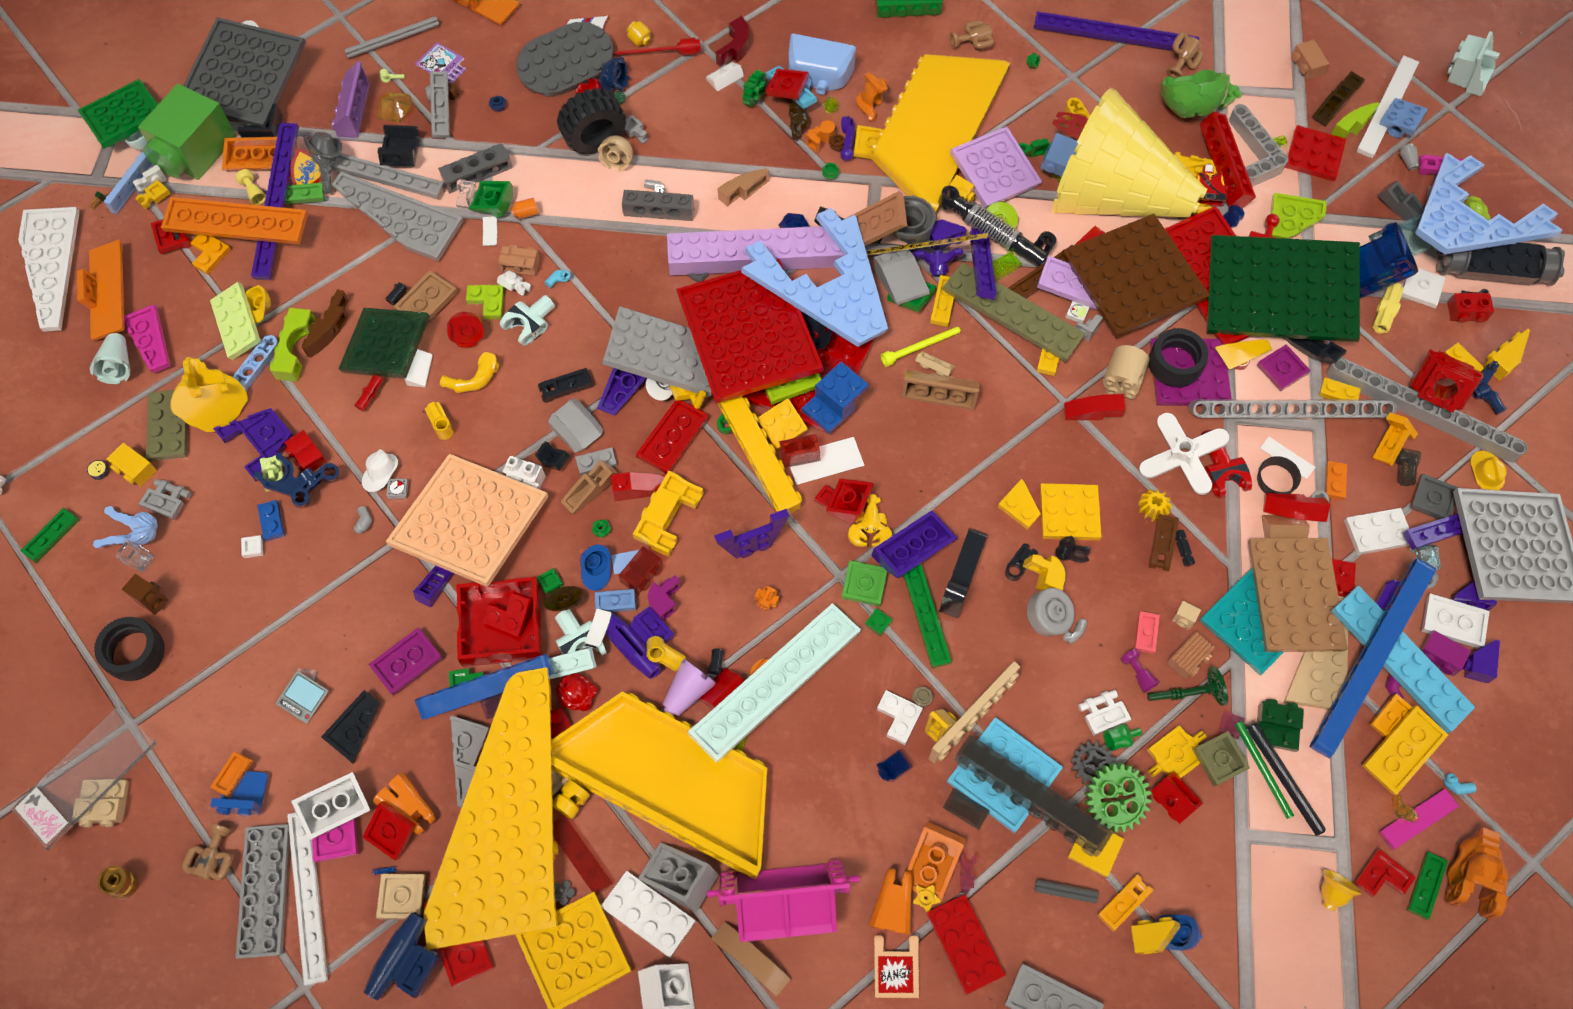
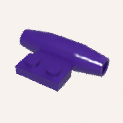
M650 606L636 615L630 626L612 613L606 629V634L610 641L632 666L649 679L656 677L660 673L662 668L659 663L652 662L647 657V641L650 637L658 636L666 644L674 638V633Z

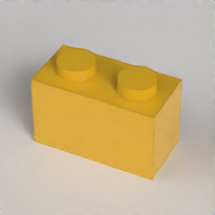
M122 443L107 458L112 464L110 468L118 475L120 473L124 474L123 478L131 485L136 483L141 487L157 472L149 461L125 443Z

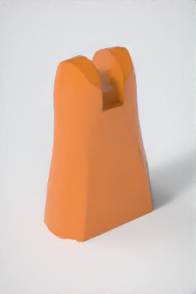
M400 773L389 782L388 785L391 789L388 790L384 787L376 794L373 803L378 806L380 802H386L414 822L416 826L413 833L421 835L425 830L416 821L423 816L425 820L432 824L436 818L405 773Z
M889 868L883 878L868 926L910 935L911 873L904 871L901 886L893 884L896 869Z

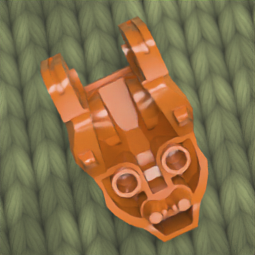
M1481 827L1480 830H1477L1470 838L1465 839L1459 845L1460 853L1458 858L1448 869L1449 886H1447L1445 903L1455 907L1466 903L1470 894L1474 892L1475 884L1484 887L1479 896V900H1481L1479 915L1491 920L1500 917L1504 913L1508 899L1506 895L1508 873L1499 846L1500 833Z

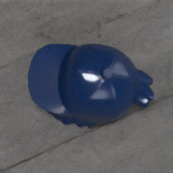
M619 56L618 58L608 60L603 65L600 84L602 89L613 92L615 89L623 92L624 87H627L629 84L627 81L630 79V76L627 75V64L624 61V57Z

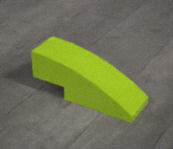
M1378 102L1368 104L1350 112L1336 124L1331 134L1346 138L1350 132L1358 135L1374 116L1380 104Z

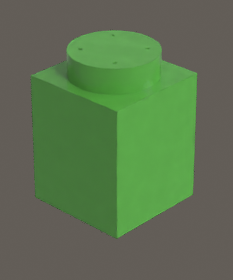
M178 83L138 126L147 141V144L142 149L146 158L154 166L158 165L163 173L173 178H178L182 173H185L200 180L223 153L224 138L237 137L220 103Z

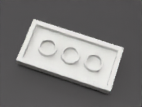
M628 871L625 872L601 905L603 910L669 958L673 956L696 923L693 918Z

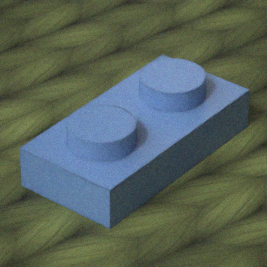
M634 589L595 592V611L597 609L608 612L636 610Z

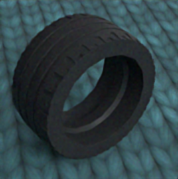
M1183 328L1167 330L1159 335L1151 348L1148 364L1150 371L1164 385L1178 388L1189 386L1201 376L1208 361L1207 345L1193 331ZM1168 347L1181 348L1192 356L1195 366L1188 369H1179L1171 366L1163 358L1161 350Z
M122 617L110 622L101 630L94 644V654L99 665L113 677L124 681H137L152 674L162 662L165 651L164 642L159 632L148 622L136 617ZM133 633H144L147 640L142 655L127 665H116L113 655L118 643Z

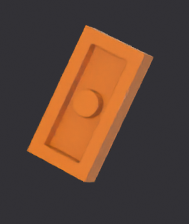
M1328 461L1325 467L1324 492L1327 493L1330 499L1343 501L1346 498L1347 464Z

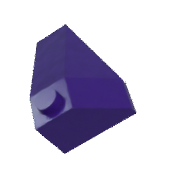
M613 368L597 409L615 415L644 382L646 377Z

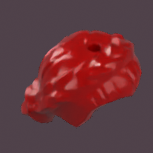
M579 673L563 676L558 682L556 696L560 704L568 709L588 711L599 689L584 675Z

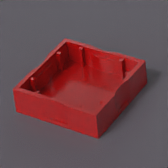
M536 577L491 582L488 587L476 582L456 584L457 612L459 617L457 660L462 667L526 661L542 655L540 585ZM512 592L532 598L525 625L519 637L482 623L488 604L493 603L507 609Z

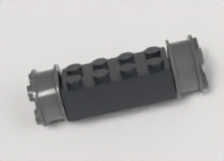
M1519 242L1450 254H1443L1437 250V255L1439 256L1436 271L1441 275L1455 274L1459 279L1529 286L1542 282L1547 286H1553L1559 278L1563 277L1565 272L1563 267L1565 250L1558 246L1550 249L1540 244Z

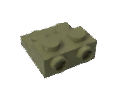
M1229 731L1192 749L1214 787L1250 769L1246 757L1240 752L1236 740L1230 735Z

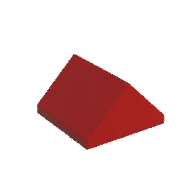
M839 478L826 509L827 513L849 524H853L861 517L874 484L872 482Z
M724 668L721 675H718L713 680L716 684L699 700L709 709L713 710L738 688L744 680L739 674Z

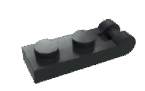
M587 368L540 382L538 389L542 392L543 402L548 403L555 398L592 387L593 385Z

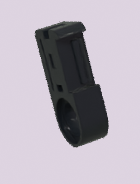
M1024 543L1005 569L1007 579L1018 581L1027 570V568L1023 567L1024 560L1033 554L1037 555L1038 552L1035 549L1030 550V546ZM1009 568H1018L1020 574L1016 576L1011 575Z

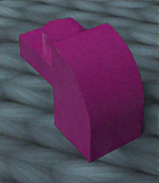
M676 575L672 578H667L661 587L654 582L648 592L650 608L663 622L677 611L676 604L670 598L682 588L681 581Z

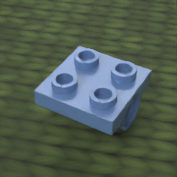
M1394 98L1383 115L1380 125L1388 127V134L1394 138H1400L1404 133L1413 136L1427 114L1428 108Z

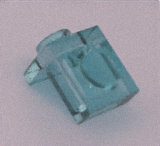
M1430 544L1414 550L1410 548L1411 552L1416 553L1417 558L1435 567L1436 570L1441 569L1438 546Z

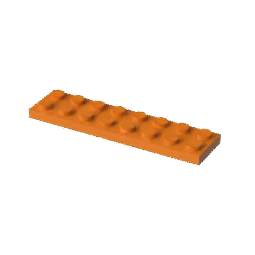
M170 197L161 229L165 232L300 245L308 212L301 209Z

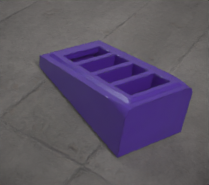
M435 566L413 591L415 600L431 607L453 576V572ZM438 573V574H440V575H442V576H444V577L441 578V577L437 576L436 574Z

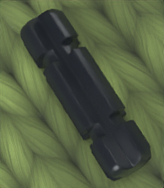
M1177 530L1175 541H1178L1176 544L1180 556L1183 557L1184 566L1190 567L1195 564V560L1191 556L1192 551L1187 539L1185 540V531Z

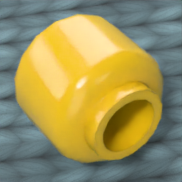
M641 21L632 22L626 30L628 32L627 38L638 47L646 46L651 41V30Z

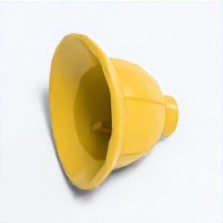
M1327 869L1322 871L1324 881L1321 887V896L1324 900L1322 905L1335 911L1336 908L1347 905L1354 896L1361 894V891L1344 876Z

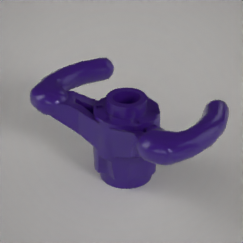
M955 248L943 254V251H933L930 254L925 250H917L912 254L916 261L922 258L929 265L932 277H940V275H946L947 264L951 260L963 257L964 250Z

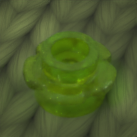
M828 97L823 102L827 112L833 113L838 111L839 102L837 99Z

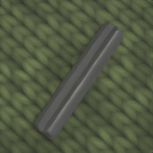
M1036 880L1034 886L1035 892L1090 903H1096L1099 896L1095 890L1043 880Z

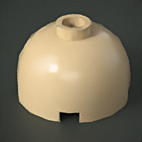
M621 136L607 137L598 148L599 160L605 167L611 170L612 167L619 168L618 171L625 170L633 157L631 144Z

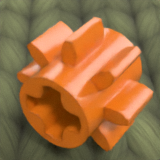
M764 586L763 590L757 589L754 600L757 601L756 605L759 608L768 611L770 607L776 608L779 596H776L777 591L775 589Z

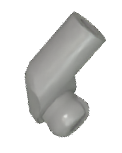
M361 506L357 509L360 518L354 526V531L358 534L365 532L372 523L366 506Z

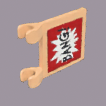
M877 935L874 937L875 998H919L918 936L909 937V952H883V936Z

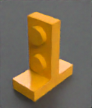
M1389 412L1386 420L1389 422L1390 427L1372 458L1375 461L1392 466L1407 438L1415 440L1418 433L1407 417Z

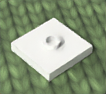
M1410 266L1403 284L1402 297L1436 308L1446 277Z

